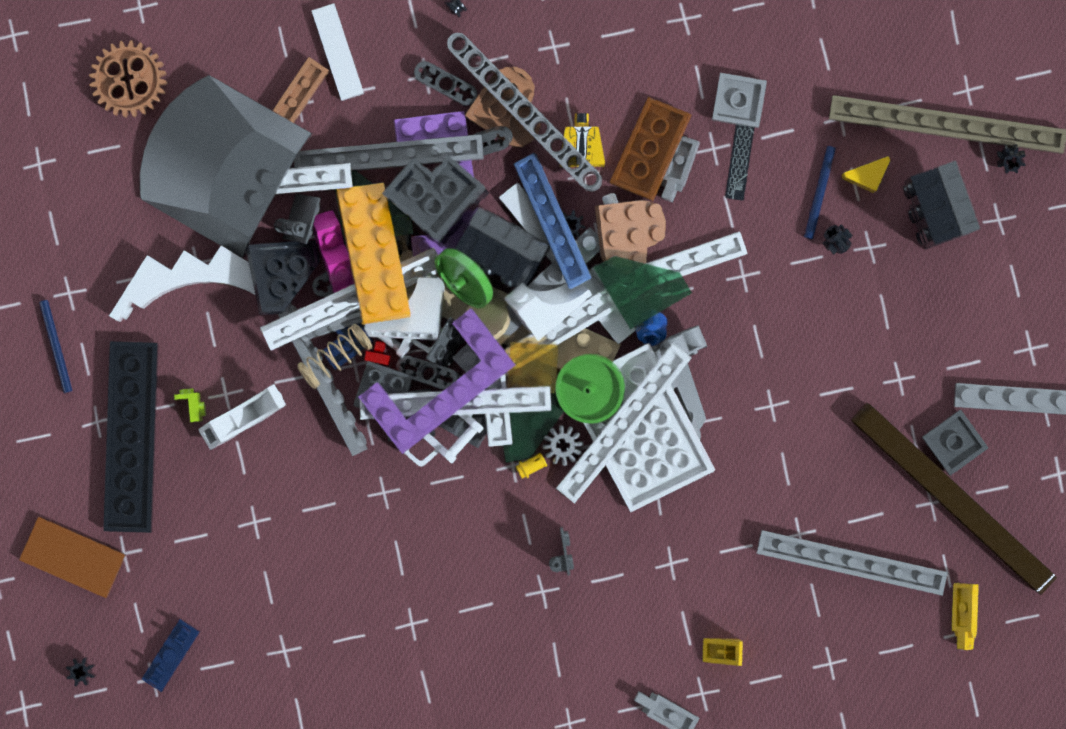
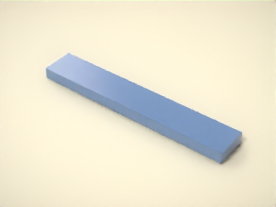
M532 153L514 163L516 171L567 286L572 289L591 279V275L537 154Z

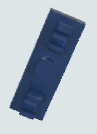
M179 619L141 680L162 692L201 631L184 620Z

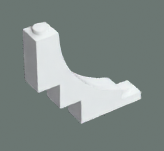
M220 246L209 265L183 251L172 270L147 256L109 316L121 322L122 319L126 320L133 310L131 307L132 303L144 309L154 300L174 289L198 283L227 284L244 289L255 295L249 263L223 246Z

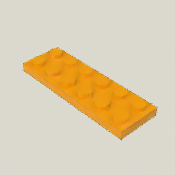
M384 183L337 189L336 192L362 324L409 318L411 315L388 201L382 194L385 191Z

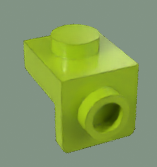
M194 389L179 390V394L174 395V400L188 399L190 422L203 421L202 416H206L205 402H201L200 393H194Z

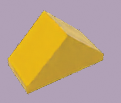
M889 156L842 174V178L874 193L877 191L890 162Z
M703 638V662L742 666L743 642L740 639Z

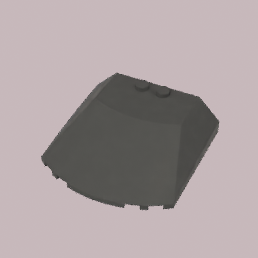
M208 75L181 92L169 104L155 124L147 141L141 162V200L243 258L246 255V248L293 161L313 133Z

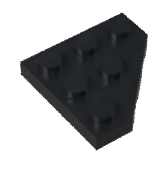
M308 240L307 244L294 241L247 246L246 251L259 315L282 314L320 263L316 240Z

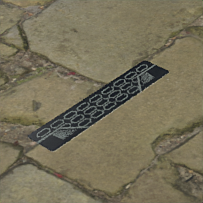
M736 125L725 198L744 200L755 129L753 127Z

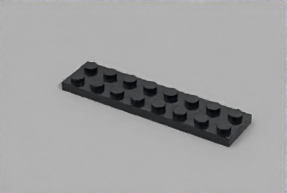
M110 341L103 531L152 533L159 343Z

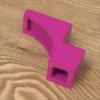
M333 210L317 214L312 228L334 294L354 284L349 254L343 242L340 224Z

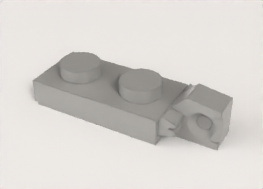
M682 136L661 183V186L665 187L662 194L664 200L673 202L677 191L682 192L683 187H685L700 145L699 141Z
M638 691L634 698V701L644 706L642 712L669 729H694L700 719L698 716L653 692L648 697Z

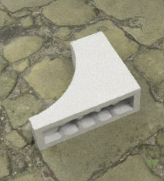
M426 275L425 278L418 277L416 288L408 300L411 312L410 317L365 324V331L368 336L437 340L440 335L445 290L442 279L435 275Z
M522 283L506 296L505 300L523 326L539 341L592 294L584 284L570 289L566 283L556 289L535 291Z

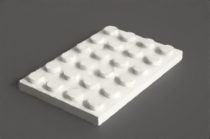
M649 343L612 361L621 371L625 381V396L620 408L658 362ZM671 384L606 464L630 512L715 471ZM615 414L599 423H584L593 441Z

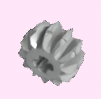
M560 425V434L557 435L556 431L552 428L550 432L555 437L553 439L549 436L544 437L545 440L551 442V445H543V449H552L551 452L546 454V457L550 458L555 454L554 464H557L559 457H562L563 466L567 465V456L574 463L576 460L571 454L574 452L577 455H581L582 453L580 450L575 449V446H583V442H574V439L578 438L580 434L576 433L571 437L572 427H569L567 433L564 434V427ZM564 438L565 442H569L570 447L569 449L566 448V452H561L560 448H556V443H560L559 439Z

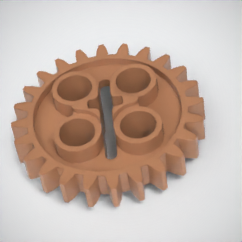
M131 40L128 47L125 46L123 41H120L119 48L111 44L112 51L108 52L103 49L105 57L96 56L100 63L99 65L91 66L96 70V73L89 74L91 78L96 79V82L90 84V87L97 88L93 96H101L97 103L99 105L107 103L105 106L107 112L114 108L113 114L115 116L122 111L124 118H127L129 112L136 118L138 110L145 115V107L148 106L152 110L154 109L153 100L161 102L157 94H165L160 85L167 84L165 80L161 79V77L167 75V72L159 70L163 67L164 63L155 62L159 57L158 54L150 56L152 49L148 47L143 51L142 43H139L136 48ZM124 59H127L129 75L134 78L130 80L133 100L129 99V86L123 81L127 78L123 64ZM137 60H142L144 63L143 68L140 71H133V63ZM114 64H119L120 72L117 75H110V67ZM141 83H146L148 86L147 92L142 95L137 94V86ZM118 87L124 88V95L119 99H115L113 96L114 90Z

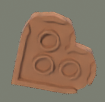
M518 67L499 69L532 102L535 87L531 76L525 70ZM494 73L487 83L494 84L498 79V75ZM486 87L483 88L465 115L466 118L484 130L497 126L509 128L513 135V139L509 144L512 147H524L535 139ZM506 90L502 96L503 100L510 101L514 97V91ZM527 106L522 107L519 110V117H528L531 112L530 108ZM540 124L535 128L536 134L540 131ZM499 134L496 137L497 139H502V141L505 140V137H500Z
M644 200L595 206L600 253L603 263L607 264L611 270L618 274H629L646 264L647 247L657 244L665 237L666 220L662 207L657 203L654 204L651 201Z

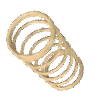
M353 324L348 328L350 340L344 335H338L340 347L333 342H328L329 354L318 349L317 357L319 362L312 357H307V366L302 362L297 365L300 373L312 388H318L320 382L315 377L308 359L318 364L326 375L331 378L320 359L319 351L329 357L338 370L341 371L340 366L330 351L329 344L334 345L346 357L349 363L352 362L341 345L340 336L345 338L355 348L357 353L362 356V353L356 347L351 337L350 329H352L353 334L366 350L372 349L369 338L357 324Z

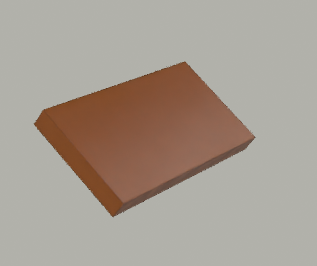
M648 97L609 183L653 201L692 115Z
M38 517L19 560L107 598L126 554L47 519Z

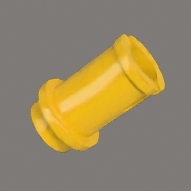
M538 453V455L524 462L519 461V465L515 466L520 477L528 479L530 474L543 467H547V463L542 454Z

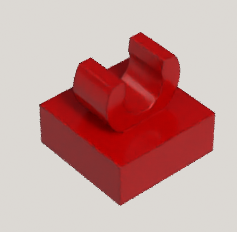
M376 341L374 352L366 351L364 360L389 366L391 356L384 355L386 343Z

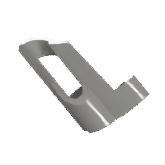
M699 325L666 338L658 345L651 346L659 360L672 343L689 356L697 354V350L706 348L707 344ZM687 363L671 383L673 389H676L686 415L700 439V428L705 422L706 417Z

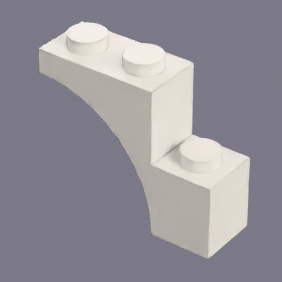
M272 385L241 405L208 422L198 430L211 450L231 440L242 431L262 422L286 404L281 393L275 385Z

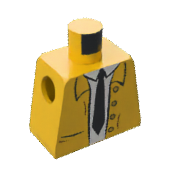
M576 113L575 127H565L564 137L593 167H604L605 159L599 127H589L588 113ZM572 157L568 161V167H578L580 165L578 157Z

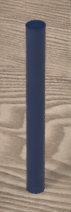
M827 146L804 235V238L811 240L814 238L836 148L832 146Z
M48 300L40 301L39 305L63 393H68L73 390Z

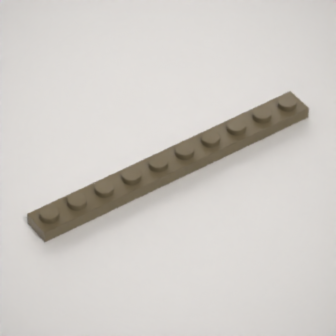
M834 95L831 99L829 120L997 145L1006 144L1014 146L1017 144L1018 148L1063 154L1065 149L1066 129Z

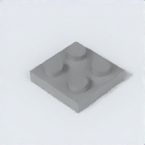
M720 73L712 120L759 128L767 81Z

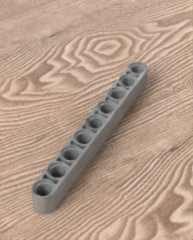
M452 34L448 38L447 46L453 55L585 190L590 192L598 190L602 185V177L599 172L464 34ZM457 40L465 41V46L462 50H454V43ZM473 57H481V64L478 67L470 66V60ZM490 73L498 75V79L494 84L486 82V78ZM506 90L514 91V97L510 101L503 100L502 96ZM525 106L529 107L531 110L530 115L526 118L519 117V110ZM540 123L547 125V131L542 135L535 133V128ZM561 140L564 144L562 150L558 152L553 151V142ZM572 157L580 159V165L575 169L568 167V161ZM588 174L596 175L597 180L594 185L588 186L585 184L584 180Z

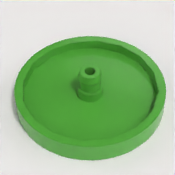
M451 248L444 249L436 256V270L444 284L457 298L474 308H483L492 300L493 290L487 277L469 257Z
M583 354L571 359L559 372L556 380V396L561 408L571 418L583 423H599L610 418L620 408L625 396V381L619 368L608 358L598 354Z

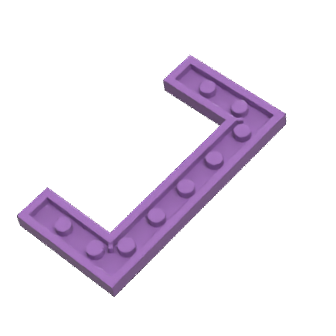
M464 111L394 120L396 142L468 136ZM472 161L457 162L474 177ZM478 207L463 221L459 229L447 239L448 241L443 247L429 235L410 237L413 257L433 247L437 254L446 248L455 249L468 225H470L469 223Z
M472 308L452 324L480 358L481 362L407 419L379 382L359 396L360 400L402 454L516 366Z

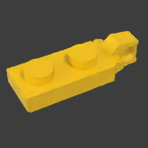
M953 584L952 631H955V636L957 637V649H973L974 638H976L979 584Z

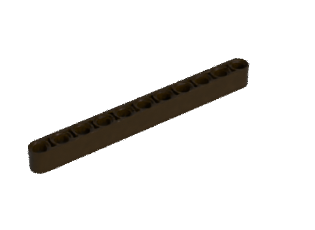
M866 402L851 418V421L1039 595H1042L1057 579L1053 572L873 406Z

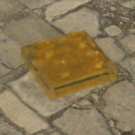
M510 342V358L516 366L509 370L508 388L550 386V393H555L558 345Z

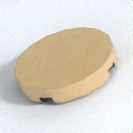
M493 296L492 300L483 308L468 306L466 312L472 308L495 339H498L506 332L510 324V312L501 299Z

